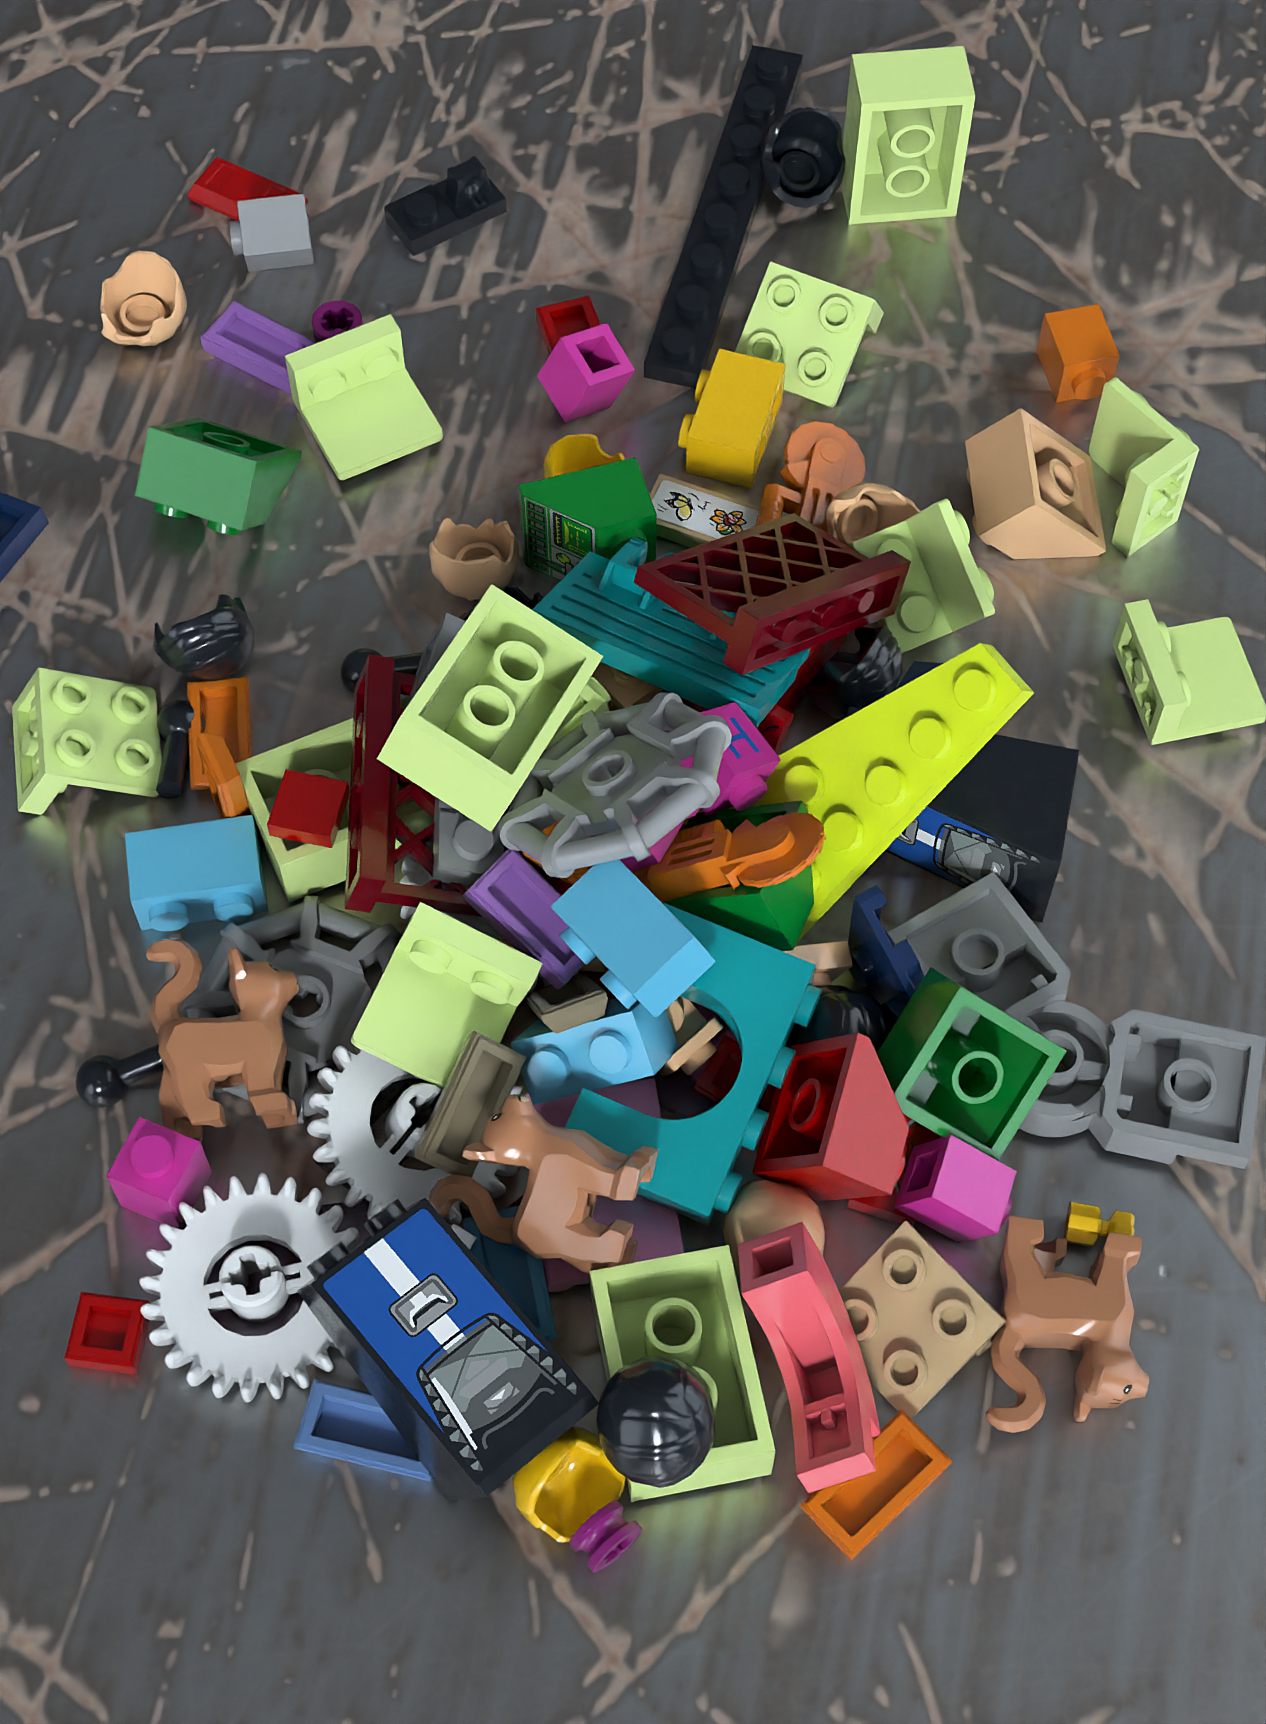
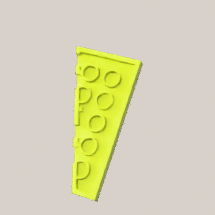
M983 643L975 645L779 755L781 761L765 782L768 786L766 793L752 806L803 801L808 814H812L821 821L826 837L821 853H818L815 860L811 863L814 904L797 942L1034 694L1030 687L992 645ZM700 808L697 813L704 811ZM688 818V819H685V821H684L683 824L686 825L687 822H688V820H689V818Z

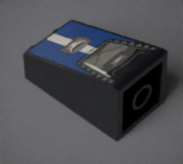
M849 707L847 717L861 709ZM995 734L888 846L885 852L963 889L994 872L1029 918L1033 921L1043 922L1062 860L1079 750Z
M423 1198L405 1209L399 1199H396L363 1224L370 1233V1236L349 1251L343 1242L340 1241L311 1262L306 1268L314 1278L298 1289L297 1292L448 1500L486 1498L594 1409L599 1402L430 1202Z

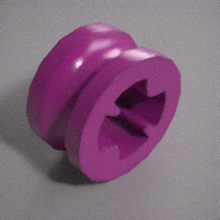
M335 300L327 302L318 307L312 317L314 340L317 343L363 325L360 310L354 304L346 301Z
M619 1500L608 1503L593 1514L569 1541V1545L575 1552L583 1550L589 1555L587 1567L592 1573L604 1569L615 1561L634 1543L642 1532V1527L637 1521L629 1523L622 1517L624 1506Z

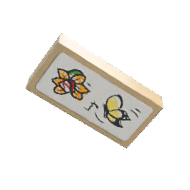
M659 474L649 494L657 514L656 536L691 548L754 527L759 511V506L663 474Z

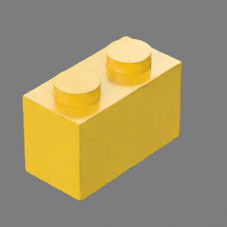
M724 349L718 350L711 371L702 369L694 399L695 403L698 404L696 413H686L681 425L678 446L686 448V473L753 488L783 402L786 364Z

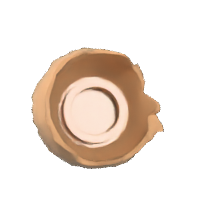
M139 250L132 252L125 257L120 269L113 276L104 279L102 282L100 313L104 328L101 333L112 342L121 345L156 346L158 343L171 338L180 327L187 310L186 295L180 277L170 262L164 257L150 251Z
M862 482L841 491L832 499L826 509L827 533L844 544L849 545L861 538L903 522L919 513L920 510L913 501L891 487L876 482Z
M449 518L442 521L434 541L430 542L429 557L434 577L441 582L447 592L469 601L481 600L491 584L502 590L511 582L518 568L520 551L515 535L511 531L509 523L507 524L508 521H502L494 525L493 520L488 518L477 529L468 524L455 525Z
M754 1179L741 1186L728 1214H725L722 1225L725 1245H729L732 1262L736 1267L739 1277L738 1244L802 1221L823 1257L825 1230L819 1207L803 1189L787 1183H776L765 1179Z

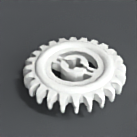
M340 1045L335 1048L332 1054L334 1063L340 1072L332 1071V1069L325 1067L317 1075L319 1083L331 1094L315 1093L309 1099L311 1108L326 1116L323 1119L313 1120L308 1125L307 1131L314 1137L327 1139V1143L319 1147L313 1154V1158L317 1162H334L336 1165L326 1178L327 1185L336 1186L347 1182L351 1188L344 1200L345 1205L352 1207L365 1198L370 1202L367 1215L368 1220L396 1199H399L405 1209L423 1198L429 1200L430 1191L436 1182L452 1174L438 1168L422 1171L404 1168L399 1165L405 1156L415 1157L416 1147L427 1123L421 1129L417 1127L394 1155L390 1151L411 1126L412 1117L421 1110L425 1112L442 1093L443 1089L430 1083H419L406 1089L386 1117L385 1132L388 1140L379 1148L374 1141L370 1127L371 1106L377 1094L392 1082L408 1078H421L354 1046L355 1055ZM515 1084L510 1095L520 1094L522 1085ZM479 1162L472 1179L489 1192L491 1198H501L506 1192V1187L502 1182H499L495 1175L514 1176L520 1170V1166ZM457 1201L451 1206L449 1215L445 1219L447 1224L454 1223L457 1226L460 1225L462 1221L460 1206L470 1213L468 1206L464 1202Z
M260 1173L254 1193L247 1195L240 1180L236 1176H232L230 1178L229 1199L222 1201L211 1187L204 1186L203 1195L206 1205L204 1212L200 1213L185 1202H180L179 1210L187 1224L184 1230L164 1223L160 1225L159 1229L162 1236L171 1245L170 1251H157L154 1249L146 1251L149 1262L163 1271L160 1275L144 1276L139 1280L143 1290L160 1296V1299L150 1304L142 1305L140 1309L141 1314L148 1320L165 1321L158 1329L153 1330L149 1334L151 1343L156 1346L176 1343L171 1352L165 1356L166 1365L169 1368H178L192 1361L191 1368L186 1376L190 1386H198L211 1374L214 1375L212 1390L217 1398L225 1396L234 1382L239 1383L241 1396L245 1402H250L254 1399L259 1383H266L272 1397L279 1399L283 1394L284 1378L288 1376L301 1388H307L310 1384L307 1366L314 1364L324 1371H331L334 1366L326 1350L329 1346L338 1347L304 1300L299 1312L284 1327L261 1336H242L228 1331L211 1316V1313L232 1309L241 1319L249 1322H265L276 1317L285 1307L289 1295L298 1293V1289L314 1278L306 1267L340 1241L343 1242L348 1250H351L359 1240L358 1230L351 1227L346 1231L335 1233L343 1219L341 1206L335 1205L329 1211L319 1216L318 1213L322 1204L320 1190L313 1188L309 1195L299 1203L297 1202V1184L292 1177L286 1179L278 1195H272L267 1175ZM269 1240L287 1247L301 1260L300 1263L281 1267L278 1258L270 1250L257 1245L244 1246L233 1251L224 1260L219 1271V1282L206 1285L214 1264L229 1249L247 1241ZM260 1272L263 1277L260 1280V1292L248 1295L245 1290L249 1283L248 1275Z

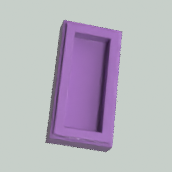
M233 301L200 337L203 351L291 396L285 355L317 343L236 301Z
M508 849L462 895L516 950L543 963L539 973L557 990L563 987L585 964L559 937V934L568 925L550 906L562 895L518 851Z

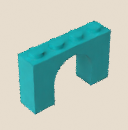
M664 903V906L694 935L716 961L680 996L710 1009L730 1027L738 1042L742 1057L738 1077L729 1093L716 1106L698 1116L680 1120L655 1118L582 1088L565 1128L585 1131L608 1147L626 1155L632 1154L644 1145L658 1149L653 1178L650 1182H640L637 1195L709 1226L716 1210L728 1214L743 1178L742 1175L733 1172V1168L742 1147L752 1151L756 1149L770 1114L759 1109L769 1084L781 1089L796 1053L795 1050L785 1046L795 1023L804 1027L808 1026L822 990L812 986L815 964Z

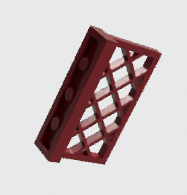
M793 513L637 567L634 583L727 642L728 646L723 663L739 674L744 675L893 615L911 561L893 550L868 558ZM792 537L797 541L787 540L786 538ZM753 553H764V554H767V555H769V556H764V555H759V554H753ZM722 611L737 613V615L731 618Z
M369 654L354 690L345 909L371 913L376 902L415 908L422 902L438 911L482 917L462 897L467 889L461 883H444L441 880L434 879L423 886L394 883L395 864L409 854L433 877L434 855L424 843L434 837L435 822L415 835L396 814L399 806L413 798L434 821L435 798L428 791L377 759L397 721L404 712V709L400 706L401 695H410L416 675L394 672V658ZM399 784L403 789L397 793V785ZM510 805L508 806V808H507L506 811L504 812L503 816H504V815L508 812V810L510 809ZM396 839L402 844L397 849H395ZM504 846V853L509 849Z

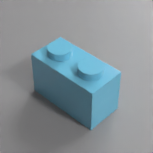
M253 815L125 833L130 901L141 930L175 931L185 927L188 923L214 919L236 922L244 920L254 913L269 911L262 849Z
M620 860L593 865L550 906L568 925L559 934V937L586 965L596 956L609 970L600 978V981L627 1009L638 1000L657 1018L716 962L694 935Z
M617 998L607 1001L605 1015L601 1018L555 1034L539 1018L511 1042L514 1051L527 1057L521 1073L533 1105L580 1094L582 1088L593 1091L653 1076L679 1049L666 1010L655 1018L638 1000L627 1009Z

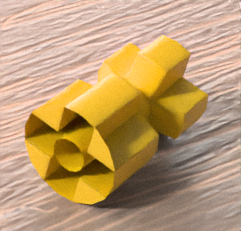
M1070 1201L1063 1239H1067L1068 1243L1092 1247L1099 1236L1106 1237L1107 1239L1110 1232L1134 1236L1135 1229L1133 1226L1135 1217L1131 1212L1115 1210L1109 1220H1103L1098 1206Z

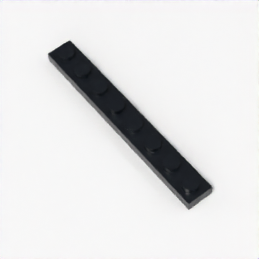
M752 45L644 361V378L696 389L700 373L706 367L765 187L766 180L762 175L759 164L760 144L768 129L790 110L802 73V54Z

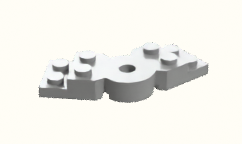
M994 872L887 932L895 944L904 939L908 940L920 962L924 975H926L930 967L934 968L1067 1051L1060 1061L1067 1071L1061 1073L1054 1072L1019 1129L1037 1136L1065 1137L1080 1133L1089 1128L1106 1151L1171 1165L1176 1155L1232 1167L1246 1168L1251 1159L1266 1037L1132 1009L1113 1020L1108 1028L1091 1011L1077 1004L1065 1001L1071 970Z

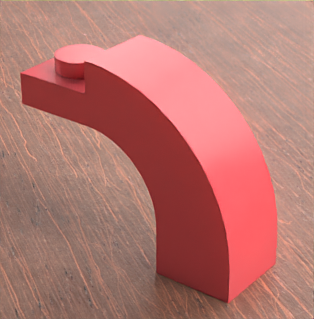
M803 1221L738 1244L741 1294L768 1338L786 1387L792 1417L796 1473L806 1491L811 1493L876 1471L872 1437L881 1434L867 1369L852 1323L835 1281Z

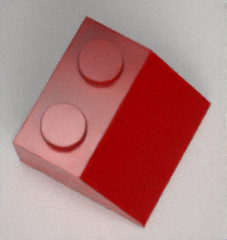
M854 1033L788 1046V1048L795 1050L796 1053L781 1089L777 1087L775 1089L769 1110L770 1114L764 1128L752 1174L776 1183H787L800 1187L810 1198L817 1201L892 1195L894 1184L899 1180L905 1166V1153L903 1150L909 1127L870 1038L860 1033Z

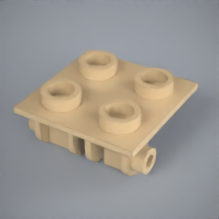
M905 1221L839 1290L852 1323L870 1383L898 1412L903 1410L911 1419L920 1412L974 1354L980 1356L992 1345L996 1335L995 1332L1006 1322L908 1221Z

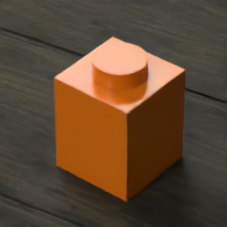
M1099 304L1044 313L1036 352L1056 403L1074 399L1087 400L1102 395L1104 384L1115 377L1120 355Z

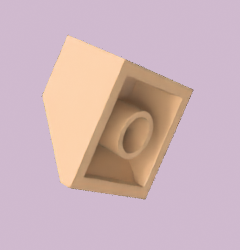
M1022 408L965 441L968 461L966 477L971 487L975 513L972 517V523L976 534L985 544L994 546L1013 559L1095 557L1106 552L1091 456Z

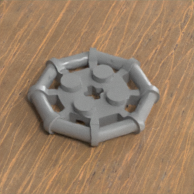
M658 693L647 703L595 715L594 711L591 710L581 715L582 723L541 754L513 798L509 812L501 818L498 825V832L503 845L511 850L523 851L541 863L547 875L559 878L569 877L578 868L632 856L639 862L651 856L649 850L651 846L698 808L711 807L720 795V788L717 784L722 754L729 747L732 739L727 722L720 716H705L684 705L681 698L675 693ZM694 756L691 768L680 766L681 760ZM557 823L549 836L542 832V830Z
M305 896L304 903L239 926L230 923L220 931L222 936L220 944L198 981L197 988L182 1002L181 1013L187 1018H221L239 1014L231 992L223 991L230 978L229 949L237 948L244 961H268L280 970L295 972L299 981V992L292 999L303 1001L308 993L317 995L316 1004L319 1008L312 1015L308 1014L306 1017L295 1016L294 1009L288 1005L281 1019L288 1049L284 1069L290 1071L288 1076L289 1087L282 1085V1092L288 1098L294 1100L298 1113V1123H305L308 1116L318 1113L309 1105V1099L313 1094H331L321 1084L309 1087L308 1073L312 1071L319 1073L325 1067L332 1070L337 1066L334 1063L332 1054L337 1046L342 1045L347 1051L356 1055L354 1046L351 1043V1037L373 995L369 985H367L363 970L375 962H379L384 972L401 938V933L392 924L387 923L380 926L320 903L319 896ZM301 931V938L291 941L292 948L275 953L274 948L263 951L259 946ZM321 931L357 945L349 952L319 940ZM393 1082L380 1091L379 1094L383 1095L393 1086ZM245 1084L214 1089L217 1094L227 1091L249 1100Z

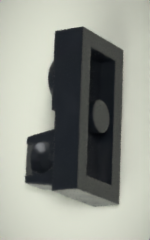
M473 156L470 160L448 168L447 179L434 185L430 184L384 206L387 224L409 252L415 256L507 212L505 196L488 177L486 168L476 156Z

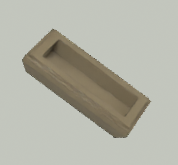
M584 973L572 976L559 990L550 984L527 993L528 996H525L527 1004L555 1034L603 1017L608 1001L606 992Z
M473 1031L467 1037L419 1140L415 1151V1158L449 1174L472 1178L479 1161H472L462 1157L463 1150L466 1145L480 1141L487 1120L501 1107L506 1097L510 1095L527 1057Z

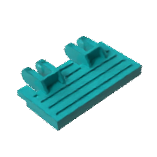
M636 537L630 539L610 560L589 552L532 609L543 618L601 654L603 658L600 662L670 693H675L679 697L709 710L736 702L756 728L795 681L797 670L809 657L811 649H806L744 675L731 669L723 663L728 646L727 642L634 583L637 567L644 564L648 551L647 542ZM667 551V553L664 554L663 557L672 555L673 553ZM722 611L731 618L737 615V613Z

